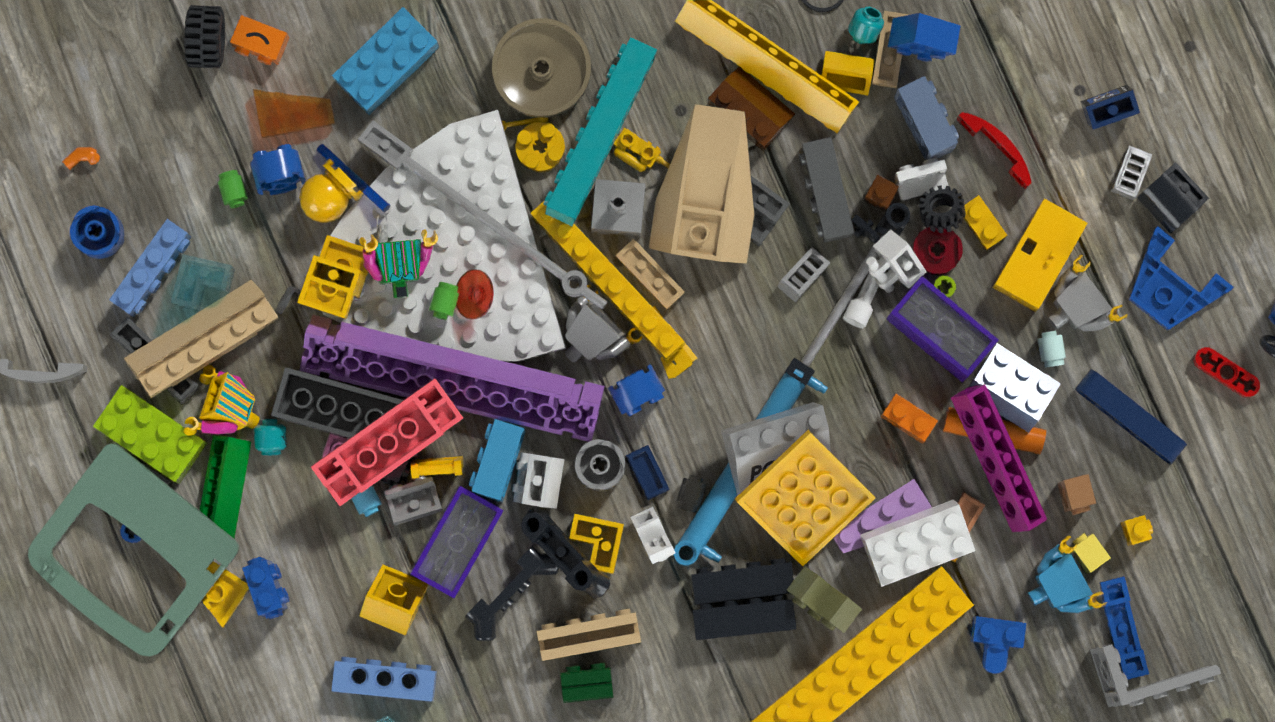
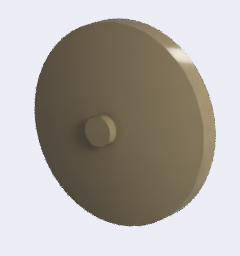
M547 18L530 19L511 28L499 41L492 60L493 80L502 99L519 113L538 118L556 116L572 108L584 95L591 76L590 55L582 38L568 25Z

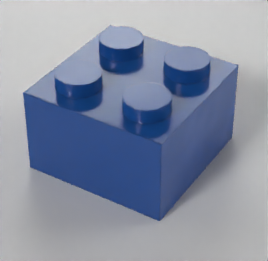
M921 13L896 17L892 19L888 47L897 49L896 53L901 55H917V59L930 62L932 58L945 59L946 56L956 54L961 25Z

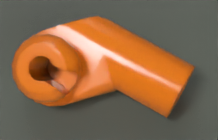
M78 147L62 162L71 170L80 161H88L90 165H95L99 162L100 155L96 153L97 150L93 147Z

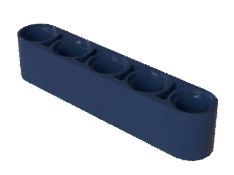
M1090 369L1076 386L1075 390L1082 397L1168 464L1172 465L1187 446L1186 442L1098 372Z

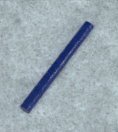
M324 144L318 146L317 152L326 160L331 159L334 162L332 166L336 169L339 167L356 184L355 187L361 190L383 212L389 210L391 205Z

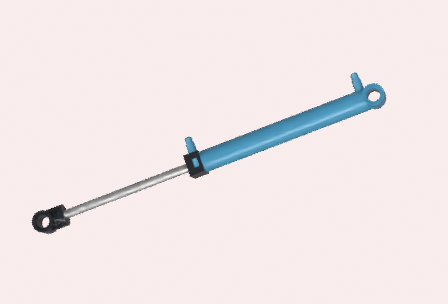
M902 203L890 205L874 231L880 238L890 230L900 236L910 220L909 208ZM894 211L901 212L904 220L900 223L894 222L891 219V213ZM873 247L802 360L799 361L793 358L755 420L792 409L806 385L823 394L827 391L828 387L812 376L815 370L809 366L869 272L866 260L869 257L878 258L879 255ZM729 462L675 546V561L682 566L692 565L700 554L717 563L722 558L721 555L706 544L737 496ZM688 546L693 550V557L690 560L680 558L679 550L682 547Z

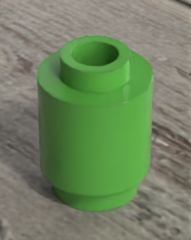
M230 170L219 174V181L217 183L224 205H229L230 208L243 206L248 196L242 176L238 175L237 170Z
M439 282L438 287H435L429 311L433 312V317L447 320L448 316L453 317L459 293H457L458 286Z

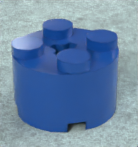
M290 144L281 145L274 151H258L252 155L253 160L250 162L258 194L264 195L263 191H269L270 195H278L296 189V183L300 181L302 185L306 182L299 153L297 150L292 149Z
M93 205L85 207L76 213L70 226V237L76 248L85 255L95 259H104L115 254L124 244V227L120 219L110 210ZM97 227L102 230L98 237L93 235L96 233L95 229Z
M651 364L646 366L647 372L640 369L616 382L618 386L616 389L613 386L607 388L621 414L626 413L628 416H631L642 410L641 404L647 401L649 404H653L664 398L662 392L665 391V388Z

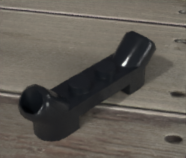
M539 506L531 508L522 519L521 527L524 534L532 543H537L563 571L566 575V581L574 589L584 591L595 599L602 597L610 587V578L600 572L550 518L546 508Z
M535 544L517 561L523 570L493 602L488 605L481 598L466 614L465 618L474 625V638L477 641H492L496 638V614L500 609L505 612L513 604L514 601L511 598L517 592L522 594L531 585L529 579L533 575H556L559 572V567Z

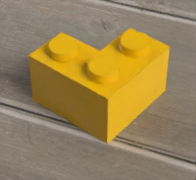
M574 514L569 539L593 544L590 562L600 572L614 574L624 524Z

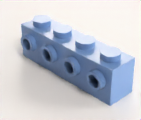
M167 219L109 300L132 317L140 314L147 304L146 300L151 293L154 294L160 287L163 276L166 273L168 274L175 266V260L178 255L184 253L190 245L191 241L189 240L191 236Z

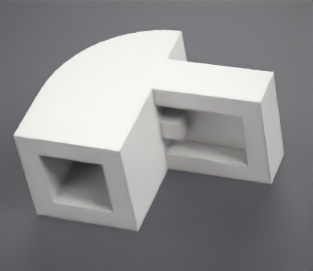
M653 507L630 517L652 564L664 561L669 556L675 554Z

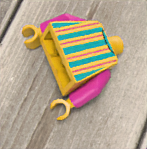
M211 365L204 367L199 380L205 385L210 384L199 417L203 421L200 423L195 417H188L185 420V424H191L194 427H185L183 430L184 434L192 436L197 430L210 434H231L246 426L250 429L255 428L260 420L258 415L251 412L255 397L248 391L242 379L228 372L220 371L216 373L215 368Z

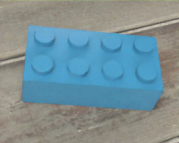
M402 7L332 77L370 115L439 48V44Z

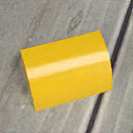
M825 51L821 76L845 92L868 96L874 59Z

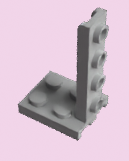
M1112 644L1090 649L1108 707L1127 704L1130 707L1145 703L1144 698L1153 696L1154 700L1168 696V690L1176 688L1177 692L1191 688L1190 683L1199 681L1200 685L1215 681L1214 676L1221 674L1220 668L1217 665L1205 666L1127 691L1129 686L1126 675L1121 673L1119 667L1121 659L1118 650L1113 648Z

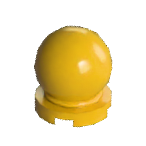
M328 159L322 165L325 169V174H316L306 180L299 196L301 208L306 216L321 223L335 221L346 211L349 199L353 198L355 201H358L364 195L361 190L357 193L353 190L356 184L339 167L335 170L331 167L334 164L331 159Z

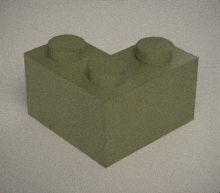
M805 566L787 589L794 596L792 601L803 610L806 607L809 608L806 613L818 622L822 618L821 623L831 631L837 628L845 633L862 610L850 598L833 588L823 578Z

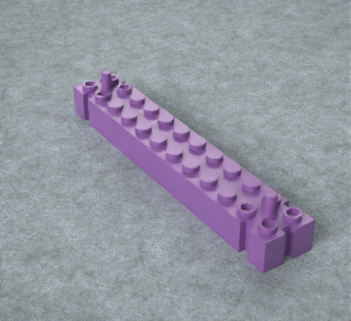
M312 315L305 332L303 345L305 350L302 354L300 367L302 372L320 375L322 371L330 373L329 378L404 397H409L435 378L458 410L562 435L563 431L573 433L572 438L588 442L592 441L605 387L586 381L583 386L582 384H575L574 378L342 322L341 325H333L332 319Z

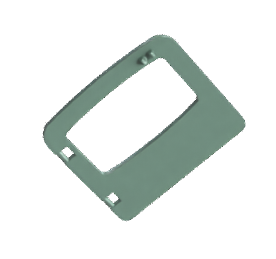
M112 443L102 449L32 541L28 550V558L31 566L55 590L90 620L139 655L153 656L160 653L168 645L179 628L182 627L219 579L220 575L233 561L239 552V544L122 447ZM89 503L107 512L142 538L186 580L185 589L149 633L133 625L99 600L53 557V548ZM216 559L221 565L212 574L207 568ZM169 619L175 625L166 634L161 628Z

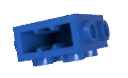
M262 557L247 561L248 566L242 569L258 616L266 617L269 620L282 616V610L288 609L286 603L290 602L286 588L280 586L278 579L282 578L278 564L267 559L265 560Z

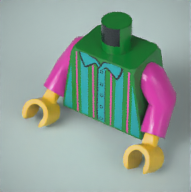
M426 229L422 230V243L421 239L378 243L377 239L371 234V241L366 244L364 237H361L359 241L364 247L363 263L365 269L380 285L392 284L394 298L408 297L407 282L419 280V277L423 275L430 261L433 245L438 241L435 230L430 238H426Z

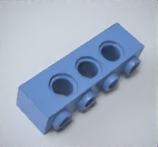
M341 657V661H335L332 692L434 701L437 671H431L430 665L417 664L416 669L406 668L407 663L391 662L390 667L381 666V660L366 659V664L356 663V658ZM357 669H362L366 673V679L361 684L356 683L353 679V673ZM383 671L391 675V682L387 686H382L378 682V676ZM407 674H412L416 677V685L411 689L406 688L403 684V678Z

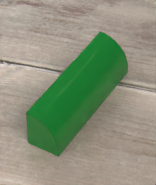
M213 435L200 512L235 539L251 441Z

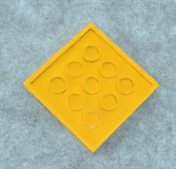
M807 430L745 488L735 500L795 560L804 566L875 499V496Z

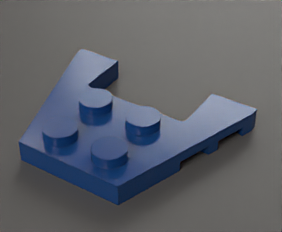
M1157 226L1153 231L1128 300L1168 331L1225 295L1234 287L1216 273L1201 292L1194 289L1160 261V258L1175 240Z

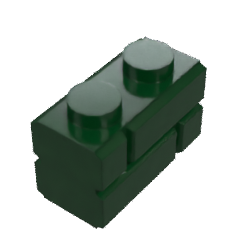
M605 663L591 664L590 670L580 671V666L565 667V672L560 673L563 703L614 698L611 668H605Z

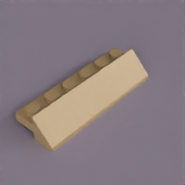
M250 280L131 353L124 360L137 380L140 381L149 397L152 398L168 387H174L256 336L258 331L278 320V316L265 298V294Z

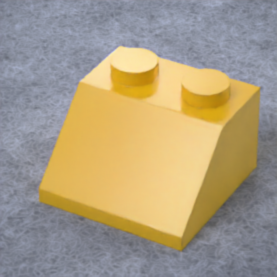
M383 564L365 597L360 617L406 636L428 584Z

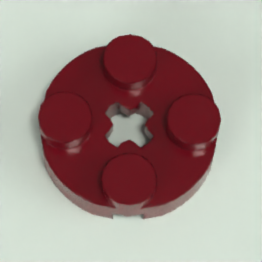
M929 227L918 234L913 243L912 250L927 273L942 275L956 267L962 257L963 245L960 237L954 231L947 232V229H943V233H939L937 228L933 232ZM935 243H939V246L944 248V252H941L940 256H935V253L931 252V248H934Z

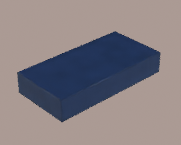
M649 445L626 455L647 501L670 490Z

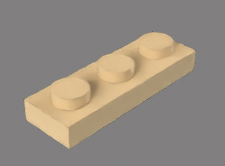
M890 11L883 12L884 27L879 36L872 85L897 87L902 55L896 53L897 49L888 47L892 19L908 14Z
M634 239L615 255L666 310L685 294L682 288Z

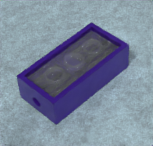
M923 276L920 277L886 318V320L962 383L999 341V339Z
M458 485L409 573L455 598L504 510Z

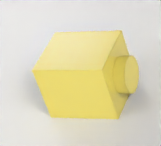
M1083 533L1072 541L1074 546L1077 544V548L1072 553L1086 573H1091L1111 559L1094 534L1086 536Z

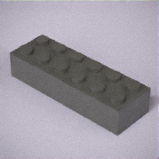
M285 367L271 416L350 439L403 400ZM420 452L415 454L413 457L418 458Z

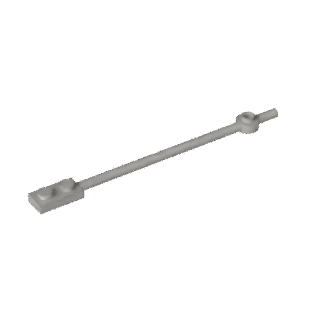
M372 121L358 138L360 144L397 171L402 165L406 166L562 280L563 291L568 296L578 297L582 295L601 310L606 306L607 301L587 287V279L582 272L576 270L566 272L410 158L409 156L413 149L378 123ZM576 281L579 283V287L573 289L570 287V283Z

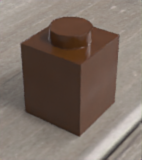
M877 175L864 201L886 212L899 186Z

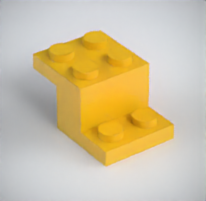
M327 235L320 257L313 255L297 303L346 319L353 298H360L368 274L363 263L364 247Z

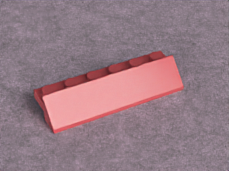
M434 378L313 464L311 468L338 505L341 506L441 437L446 430L462 420L463 416Z

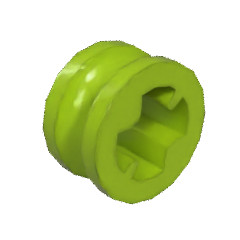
M941 276L933 285L938 289L941 281H946V285L949 283L951 288L947 290L945 295L950 298L956 290L955 281L951 277Z

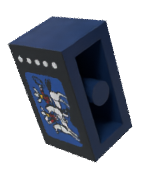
M1128 85L1080 101L1087 123L1093 130L1140 113L1134 91Z

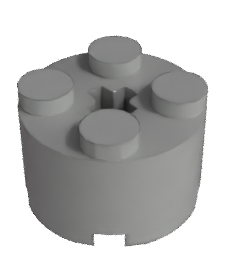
M601 439L589 441L581 447L576 456V474L581 483L591 490L606 491L612 489L624 476L625 459L623 453L618 446L610 441ZM597 459H600L601 462H607L604 466L605 470L602 472L599 469L594 470L593 468L596 465Z

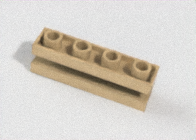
M630 609L615 611L616 616L606 618L605 613L590 616L591 621L582 623L581 618L566 620V626L557 627L556 623L541 625L542 630L537 631L542 661L641 643L636 612L631 613Z

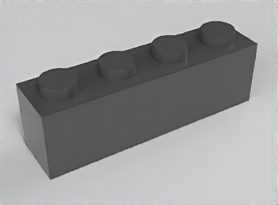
M832 138L802 143V151H798L801 166H806L807 175H804L806 189H811L813 198L809 199L812 213H817L819 222L815 223L818 238L822 237L823 242L826 243L852 237L854 235L853 225Z

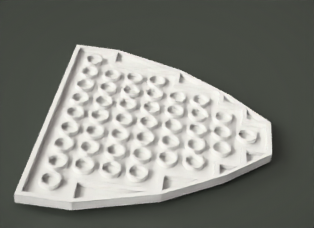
M498 110L451 123L413 149L409 156L538 251ZM391 165L385 168L363 193L364 195L344 214L331 234L332 237L362 246L359 241L361 237H364L366 244L371 241V234L377 239V217L384 214L387 216L388 221L386 222L385 216H380L378 224H388L387 242L421 239L422 243L421 232L424 229L427 231L426 238H430L434 230L438 236V241L433 245L431 258L423 275L417 281L407 282L408 297L394 298L392 284L380 285L368 272L360 298H353L346 319L323 312V315L335 321L504 362H521L565 349L543 267L404 165L398 171ZM439 282L459 287L457 291L459 297L453 317L448 316L447 320L435 318L432 316L433 312L429 311L435 287H438Z

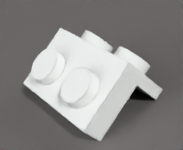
M937 158L923 161L921 166L914 167L913 164L900 167L899 172H896L894 177L896 185L899 186L900 200L904 201L923 196L925 192L930 194L929 189L932 187L935 191L938 190L937 186L941 185L942 189H945L948 186L945 175L947 170L945 160L938 161Z

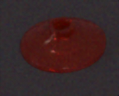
M472 269L465 272L456 285L459 287L456 307L463 317L473 320L479 319L488 312L492 305L494 296L493 284L490 277L482 270Z

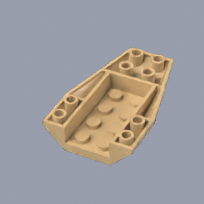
M695 104L656 198L649 248L681 256L747 264L754 220V205L745 112Z

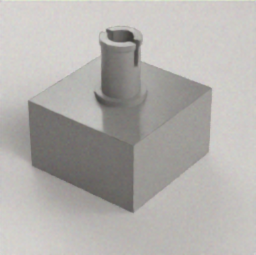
M596 179L591 226L592 233L641 237L645 183Z

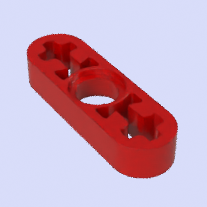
M1204 347L1194 354L1193 361L1198 369L1238 395L1249 398L1258 393L1260 389L1258 378L1214 349ZM1209 353V360L1216 363L1219 359L1221 363L1216 366L1213 372L1211 371L1214 367L1212 364L1206 363L1203 365L1201 363L1202 358L1199 357L1200 354L1205 355ZM1227 365L1233 369L1231 379L1227 380L1221 377L1220 369L1222 366ZM1239 373H1241L1242 376L1239 379L1243 382L1251 380V387L1254 389L1253 391L1248 390L1247 392H1245L1243 390L1245 387L1243 384L1237 382L1235 385H1233L1232 382H1234L1238 378Z

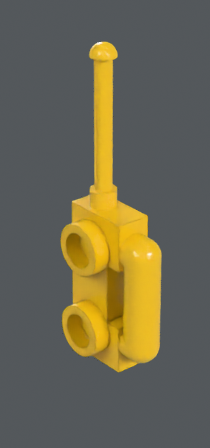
M624 128L613 144L616 147L614 155L639 172H644L646 168L651 170L655 162L669 169L670 163L663 160V157L660 156V148L657 146L655 148L650 141H644L629 129ZM629 149L630 151L641 157V159L639 160L635 158L634 156L626 152V150Z

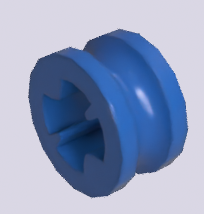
M124 524L122 525L120 533L125 541L137 543L142 539L137 535H134L135 538L130 539V534L126 533L127 527Z

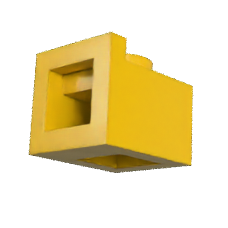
M1145 515L1120 522L1128 546L1152 539L1153 528L1150 520H1146Z

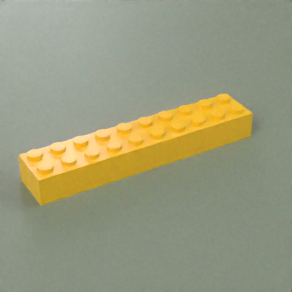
M942 566L938 567L750 722L834 721L973 607V603Z

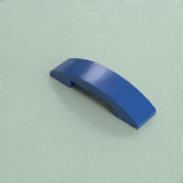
M1122 576L1099 582L1100 590L1104 593L1101 595L1103 603L1107 602L1104 610L1111 639L1121 659L1119 663L1121 672L1126 675L1127 680L1148 675L1149 671L1144 651L1140 646L1125 577Z

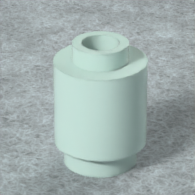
M1056 331L1042 333V338L1037 340L1041 362H1044L1045 368L1064 365L1066 355L1062 335H1057Z

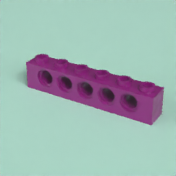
M986 384L970 386L952 396V403L1011 531H1030L1046 521L1047 517Z

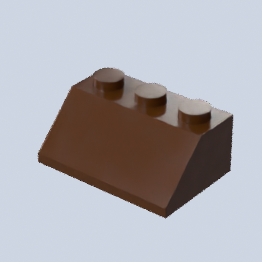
M740 66L724 79L709 96L707 102L711 107L744 111L747 138L762 151L768 147L795 116L793 111Z

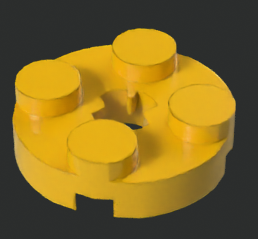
M531 123L524 127L517 136L515 144L516 154L521 164L528 169L536 172H547L554 169L560 163L565 152L564 138L561 132L550 123ZM537 141L547 144V149L544 148V153L540 154L538 150L534 151L533 145H536Z

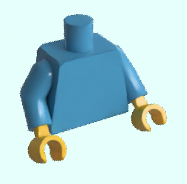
M1066 536L1060 544L1046 552L1038 565V575L1035 576L1039 587L1028 592V596L1034 606L1047 600L1051 608L1056 607L1060 612L1080 613L1093 607L1101 608L1107 604V602L1103 604L1098 603L1097 596L1104 593L1097 592L1093 594L1072 557L1071 552L1077 548V544L1074 547L1067 546L1066 541L1071 536Z

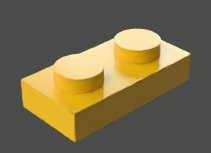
M979 195L965 204L966 215L963 218L986 251L1008 236Z

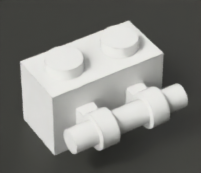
M892 230L888 231L873 245L880 259L876 260L874 257H869L866 260L868 271L873 277L877 278L876 283L887 293L894 290L893 284L897 280L907 288H910L927 272L910 245Z
M521 452L520 460L516 463L518 472L516 484H513L512 492H514L513 502L557 509L564 459Z

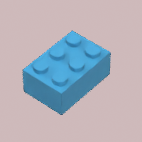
M497 419L494 420L493 424H488L485 438L488 442L486 448L481 447L477 458L480 467L478 472L473 471L469 483L474 494L503 503L526 433L524 428Z

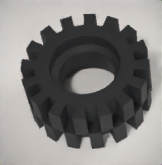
M942 185L937 186L938 190L936 191L932 187L929 189L930 194L925 192L923 194L924 198H920L919 208L922 223H924L926 228L930 227V230L935 232L936 228L939 233H943V229L951 232L952 226L957 229L959 227L958 223L962 224L964 222L963 217L966 215L962 194L958 193V190L955 188L951 191L950 186H946L945 189H942ZM942 205L952 207L945 213L933 211L936 207Z

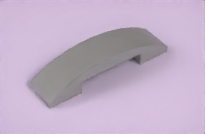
M0 359L1 374L30 383L61 382L87 372L86 365L73 363H58L57 372L13 370V361Z

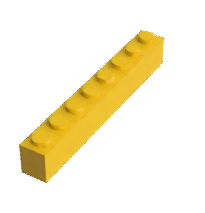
M687 0L675 20L684 30L694 34L704 44L720 52L726 59L739 65L745 72L752 74L762 81L765 86L772 88L787 101L794 103L806 114L813 116L823 123L826 128L836 133L844 126L859 103L858 100L712 0Z
M543 201L530 213L532 219L667 362L685 345V341L575 224L570 226L546 215V205L543 204Z

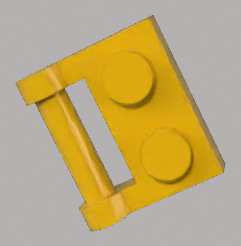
M463 456L414 459L411 463V477L416 479L420 478V476L437 474L462 475L464 466Z

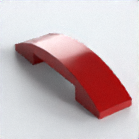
M961 112L956 120L973 137L981 131L1014 164L1008 173L1026 190L1032 183L1030 173L1022 155L1011 140L986 120Z

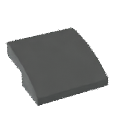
M751 176L754 220L750 241L760 247L790 203Z

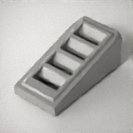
M1129 145L1111 192L1134 201L1141 187L1152 154ZM1131 154L1145 159L1144 162L1141 163L1131 159ZM1128 163L1141 168L1140 172L1128 168ZM1127 172L1129 174L1137 176V179L1134 180L1129 177L1124 176V173ZM1121 181L1134 185L1133 189L1121 185Z
M811 247L780 280L778 288L794 302H797L830 265V262ZM811 258L817 265L820 266L819 269L815 268L807 260ZM804 266V267H805L806 269H808L813 275L810 276V275H809L806 271H804L801 267ZM795 273H797V274H798L802 279H804L806 282H805V283L801 282V281L795 276Z

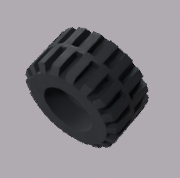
M190 5L186 13L184 31L186 63L188 67L219 69L223 63L225 50V16L222 7Z

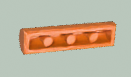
M948 407L943 432L968 437L956 409ZM1002 420L1015 449L1041 454L1046 438V430L1033 427L1028 433L1013 422Z

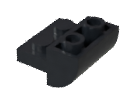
M1176 162L1137 197L1170 234L1209 199Z

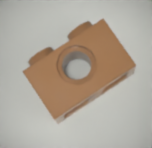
M1089 474L1057 483L1065 512L1072 511L1073 515L1091 510V505L1096 504Z

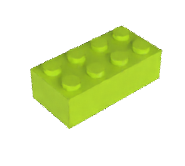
M123 385L120 386L93 425L94 428L178 484L181 483L208 444L196 434L192 436L184 434V426Z

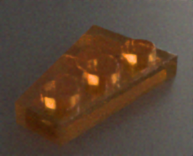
M253 89L262 138L336 125L330 99Z

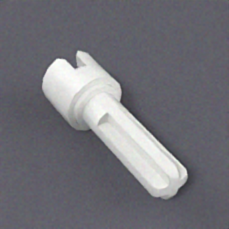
M870 272L857 299L855 298L850 301L843 316L844 321L862 329L866 327L873 312L870 304L878 289L877 278L873 277Z

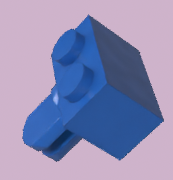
M979 616L973 617L970 642L984 643L982 665L987 672L992 674L1003 672L1007 666L1009 647H1024L1026 623Z

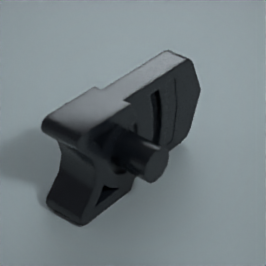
M858 215L851 219L855 226V237L865 236L874 244L880 240L878 234L870 228L874 225L870 219L865 222Z

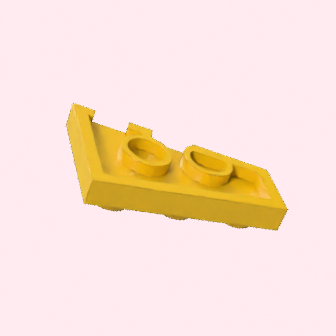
M213 561L207 570L214 574L220 565ZM225 569L202 599L203 604L210 610L222 628L225 627L247 594L249 587L247 582Z

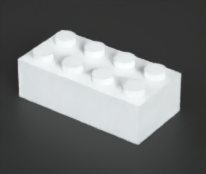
M954 500L860 535L875 579L881 587L975 551L960 505Z

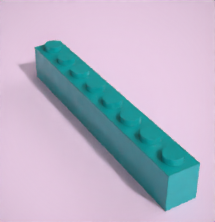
M631 37L627 45L624 43L621 45L617 57L620 59L617 65L612 64L607 74L609 81L606 86H601L596 99H599L596 107L591 106L586 116V120L589 122L586 128H580L575 139L578 144L575 150L570 148L565 162L568 164L564 171L559 170L554 181L557 186L554 192L549 191L543 204L546 205V215L573 226L656 58L657 49Z

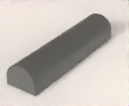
M129 317L110 333V336L129 354L152 341ZM188 377L174 387H168L166 390L180 404H184L195 394L199 385L191 377Z

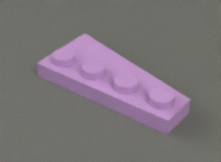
M913 479L859 513L833 540L842 554L862 548L864 545L860 537L861 534L932 508V506Z

